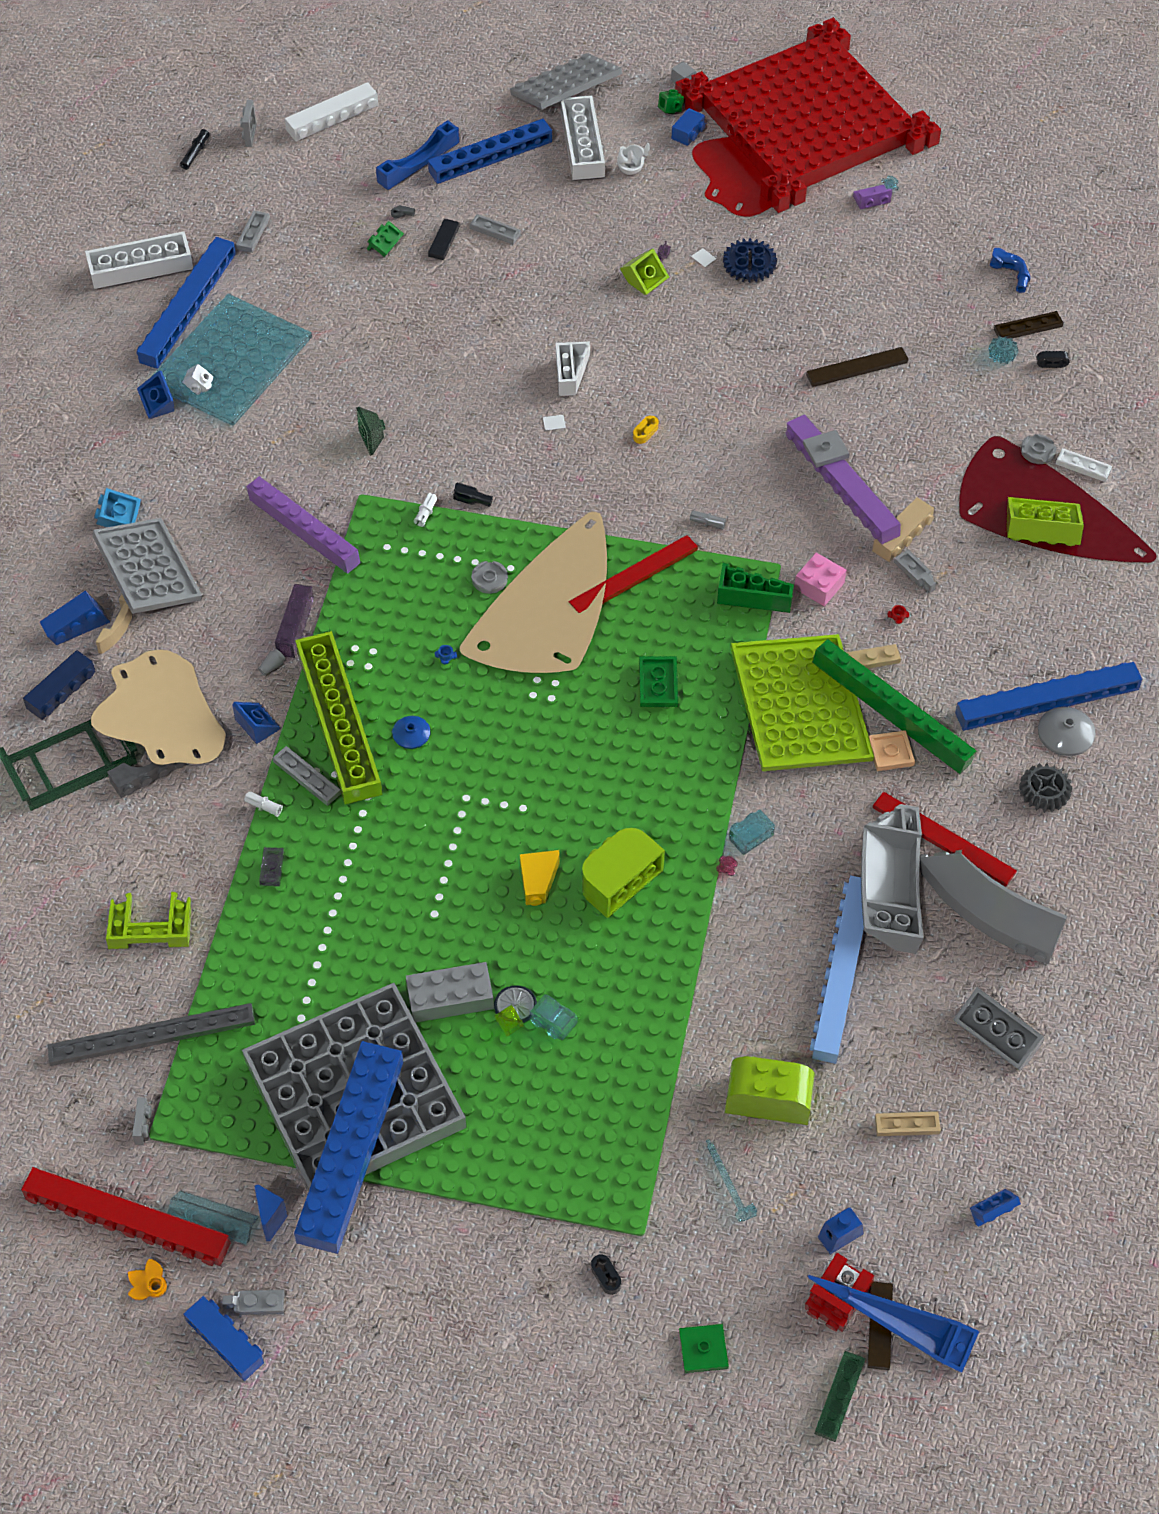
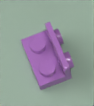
M884 184L853 192V197L860 209L891 202L892 190L886 189Z

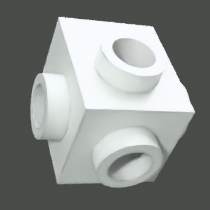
M197 364L187 370L182 383L192 392L199 395L211 388L213 376Z

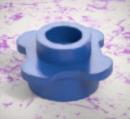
M442 645L435 652V657L439 658L442 664H448L451 659L457 657V653L453 652L451 646Z

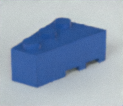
M86 591L40 621L47 637L55 645L110 623L102 606Z

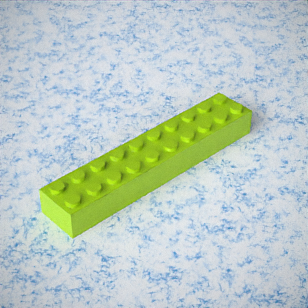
M332 631L295 640L297 654L344 804L382 795L381 781Z

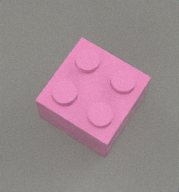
M815 553L796 575L794 589L825 607L845 583L847 570L822 555Z

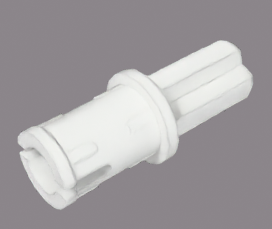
M428 493L423 504L419 506V512L414 519L415 524L419 521L417 526L423 527L428 516L432 514V508L437 500L435 494Z
M253 792L246 793L244 798L245 802L258 807L260 811L264 810L276 817L281 814L283 809L282 805L268 800V797H261Z

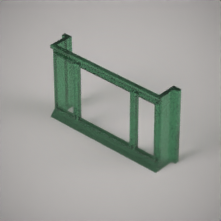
M90 719L9 756L5 749L1 747L0 759L22 801H26L30 811H33L108 777L107 771L123 763L129 766L137 764L134 753L138 751L134 742L119 739L127 756L110 763L91 729L93 726ZM86 731L105 766L53 788L35 753ZM28 756L48 790L31 799L12 764Z

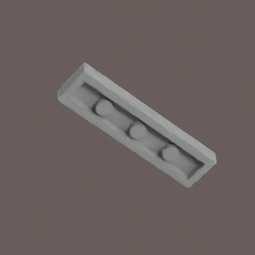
M287 746L273 757V762L325 805L328 806L341 795V790Z

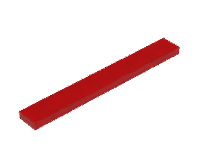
M686 535L568 602L578 613H581L588 609L606 583L603 603L694 553L698 550V546Z
M883 791L873 804V809L884 814L893 811L899 804H906ZM920 813L922 838L949 854H955L956 850H962V854L977 868L1004 887L1008 886L1017 873L1016 869Z

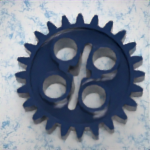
M743 238L742 242L736 240V245L731 243V246L726 247V251H724L723 267L726 268V273L730 272V277L736 276L735 280L742 278V282L747 279L749 283H751V280L757 283L758 279L764 281V276L769 278V275L773 274L774 270H776L777 258L776 253H773L774 248L769 249L770 245H764V241L758 243V239L754 242L751 238L748 241ZM749 251H751V270H748Z

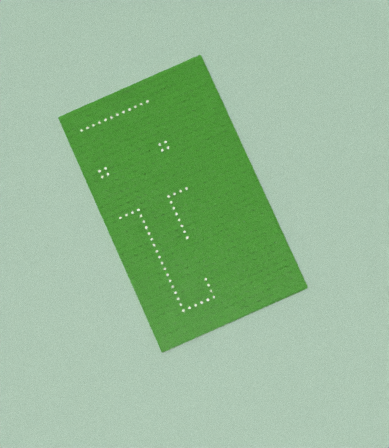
M361 494L358 496L345 536V540L358 549L361 563L348 574L338 566H335L313 636L330 631L333 633L381 781L382 795L344 804L341 794L327 806L277 766L272 758L260 796L268 797V800L282 805L283 809L281 814L276 817L264 810L260 811L256 807L188 1014L190 1016L251 1003L255 1025L179 1041L149 1133L150 1139L296 1168L244 1061L242 1050L392 983H395L411 1014L406 975L486 962L493 1001H495L497 994L502 989L512 985L523 986L529 989L536 997L537 1009L534 1016L525 1023L513 1025L502 1021L495 1013V1009L415 1022L465 1115L466 1128L366 1174L363 1182L643 1236L646 1231L749 727V719L730 646L731 643L766 640L772 614L771 610L717 604L722 564L724 562L729 564L731 568L737 569V567L745 569L744 572L750 574L756 572L762 574L766 579L772 577L778 580L781 565L697 550L603 603L591 642L580 665L576 669L552 673L510 671L472 660L461 654L460 646L479 619L505 588L530 562L568 528L433 506V512L428 516L425 525L420 527L417 526L419 521L415 524L414 519L419 512V506L422 504ZM605 535L607 548L606 580L668 545ZM488 561V563L495 561L502 564L507 570V585L497 593L488 594L477 590L473 586L471 579L472 571L477 564ZM481 641L478 643L477 648L481 651H486L490 648V643ZM442 645L451 646L453 652L457 653V657L451 659L448 664H442L441 660L435 657V652ZM559 652L553 655L567 664L572 661L569 657ZM639 656H677L678 707H640ZM301 670L273 757L287 746L339 788L303 670ZM406 716H417L424 719L430 727L428 741L421 747L414 749L399 746L392 736L393 726L399 719ZM625 828L639 829L665 850L664 870L609 918H606L583 895V863L590 852L602 846L608 837H612L618 831ZM559 850L560 864L546 903L538 906L526 905L520 868V854Z

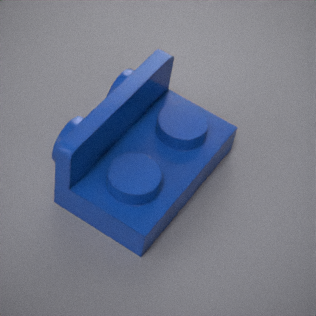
M1004 1189L970 1207L975 1225L979 1227L995 1220L996 1217L1012 1211L1021 1203L1017 1195Z

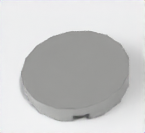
M1035 434L1031 437L1027 436L1023 440L1020 450L1026 460L1036 464H1046L1054 459L1057 448L1052 439L1044 435Z
M484 561L475 566L471 579L473 586L482 593L491 594L497 593L507 585L508 575L506 568L502 564L495 561L489 563Z

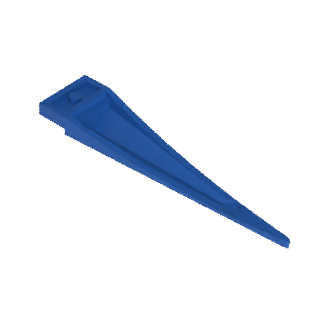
M807 1275L810 1280L936 1361L961 1373L963 1372L979 1334L978 1330L943 1316Z

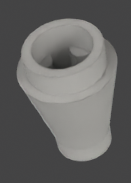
M274 649L269 652L258 667V670L266 676L283 665L286 659L280 651Z

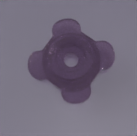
M667 241L663 245L660 244L657 254L660 255V260L661 258L667 259L671 246L666 245Z

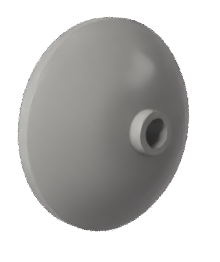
M1057 707L1047 711L1041 717L1038 725V735L1041 742L1050 751L1063 756H1076L1086 752L1092 746L1095 739V727L1091 719L1082 711L1071 707Z

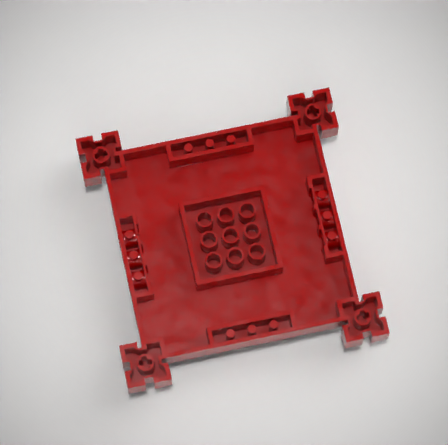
M834 17L823 21V25L816 24L808 27L805 42L709 81V78L701 71L691 75V80L684 78L675 82V90L684 96L685 109L690 108L701 112L703 108L765 177L761 180L760 194L767 201L771 200V206L777 213L789 209V204L797 206L805 202L808 186L903 145H906L905 148L914 155L923 151L924 146L930 148L939 144L941 128L935 122H931L930 117L923 110L912 114V118L848 52L851 35L844 28H840V23Z

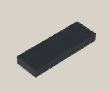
M449 219L443 220L428 251V257L439 260L445 259L460 227V222Z

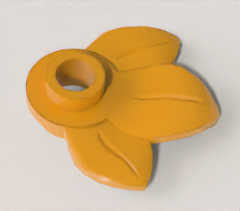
M148 1259L145 1270L129 1271L128 1278L133 1288L129 1291L128 1295L135 1300L162 1296L167 1290V1283L162 1277L163 1268L153 1259ZM155 1285H160V1288H159V1289H157V1290H153V1289H152L153 1286H155Z

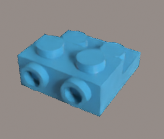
M106 488L104 495L100 494L98 504L101 507L96 509L94 518L97 519L96 524L104 527H113L135 523L141 499Z

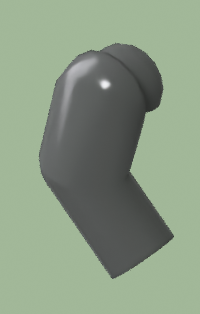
M399 205L391 210L393 218H400L404 215L414 217L415 208Z

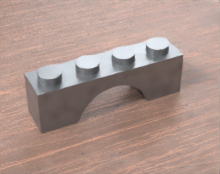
M159 750L158 757L160 759H163L165 757L162 750ZM152 762L144 767H132L123 763L107 771L110 783L120 798L131 795L143 786H148L160 777H165L177 768H182L187 763L178 762L158 765Z

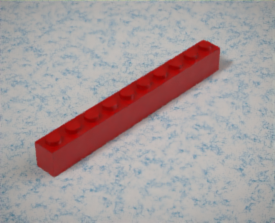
M32 1167L21 1189L25 1200L32 1204H37L38 1202L44 1204L46 1208L52 1211H56V1209L64 1211L67 1216L73 1218L76 1216L81 1217L89 1224L94 1225L98 1223L109 1231H121L129 1238H141L143 1242L149 1245H154V1243L161 1245L163 1249L169 1252H174V1250L181 1252L186 1258L194 1259L195 1257L201 1259L204 1264L209 1266L214 1264L221 1266L231 1244L227 1234Z

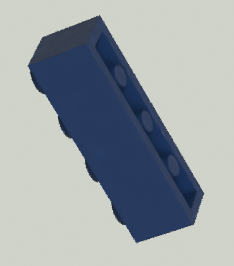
M76 650L23 697L26 709L41 720L51 715L55 708L64 703L85 681L93 677L96 672L93 661Z

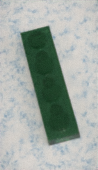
M844 1351L814 1434L836 1442L866 1358Z

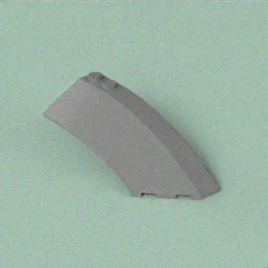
M899 804L893 811L884 813L872 823H867L863 829L861 855L863 927L865 932L896 951L916 954L923 940L919 887L920 841L922 836L919 807Z
M956 850L955 854L939 852L929 857L927 854L920 855L919 872L941 899L959 916L987 936L1015 950L1017 953L1030 956L1038 962L1049 964L1067 919L1066 915L1030 901L1004 887L969 861L962 854V850Z

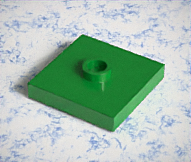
M723 1324L679 1328L684 1373L729 1368Z

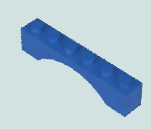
M449 120L436 127L428 140L411 155L399 160H386L377 166V182L385 189H391L427 165L429 159L440 156L459 143V128Z

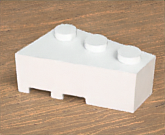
M590 341L556 343L559 396L577 394L590 356Z

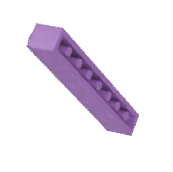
M259 476L246 486L251 502L348 574L361 563L357 548Z

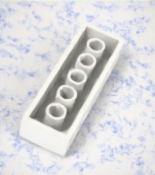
M592 95L569 97L560 101V113L572 180L605 177V160Z
M184 231L85 251L94 289L193 269L191 253Z

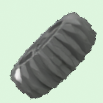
M1040 763L1037 767L1032 765L1030 770L1027 769L1021 777L1019 784L1020 796L1024 797V802H1029V807L1035 806L1036 811L1039 808L1043 809L1044 813L1047 809L1051 812L1055 808L1060 810L1071 797L1072 786L1071 779H1067L1068 773L1062 774V768L1057 770L1055 765L1049 767L1048 763L1045 766H1042Z

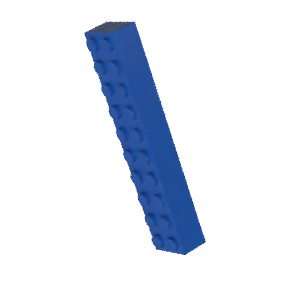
M364 1041L361 1042L294 1232L297 1244L335 1254L339 1253L403 1065L401 1050Z

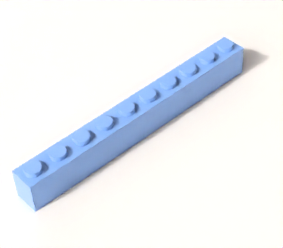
M851 875L849 883L844 882L842 894H846V897L840 901L839 911H842V916H837L835 926L839 928V931L833 935L832 945H835V950H830L828 962H832L831 968H826L824 978L828 980V983L823 985L821 992L824 1002H819L817 1015H821L820 1021H815L813 1032L817 1033L816 1039L812 1038L810 1051H813L812 1059L834 1064L837 1063L864 930L861 877Z

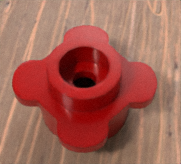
M895 605L892 611H888L887 616L892 618L896 624H901L905 618L909 617V612L906 611L904 606Z

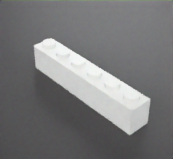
M368 82L286 117V131L295 141L301 140L378 106L377 92Z

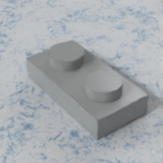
M141 1097L137 1098L132 1133L135 1145H144V1139L149 1134V1126L146 1125L147 1118H151L152 1112L147 1099Z

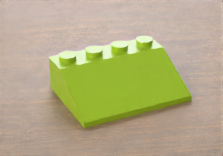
M1008 497V538L1015 541L1021 539L1029 540L1030 542L1045 541L1049 544L1065 543L1068 546L1081 544L1084 524L1080 504Z

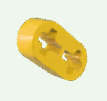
M646 416L634 428V442L638 444L646 443L654 435L659 425L657 417Z

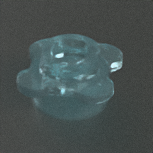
M887 176L886 179L882 178L881 182L884 183L886 189H899L897 186L898 180L895 177Z

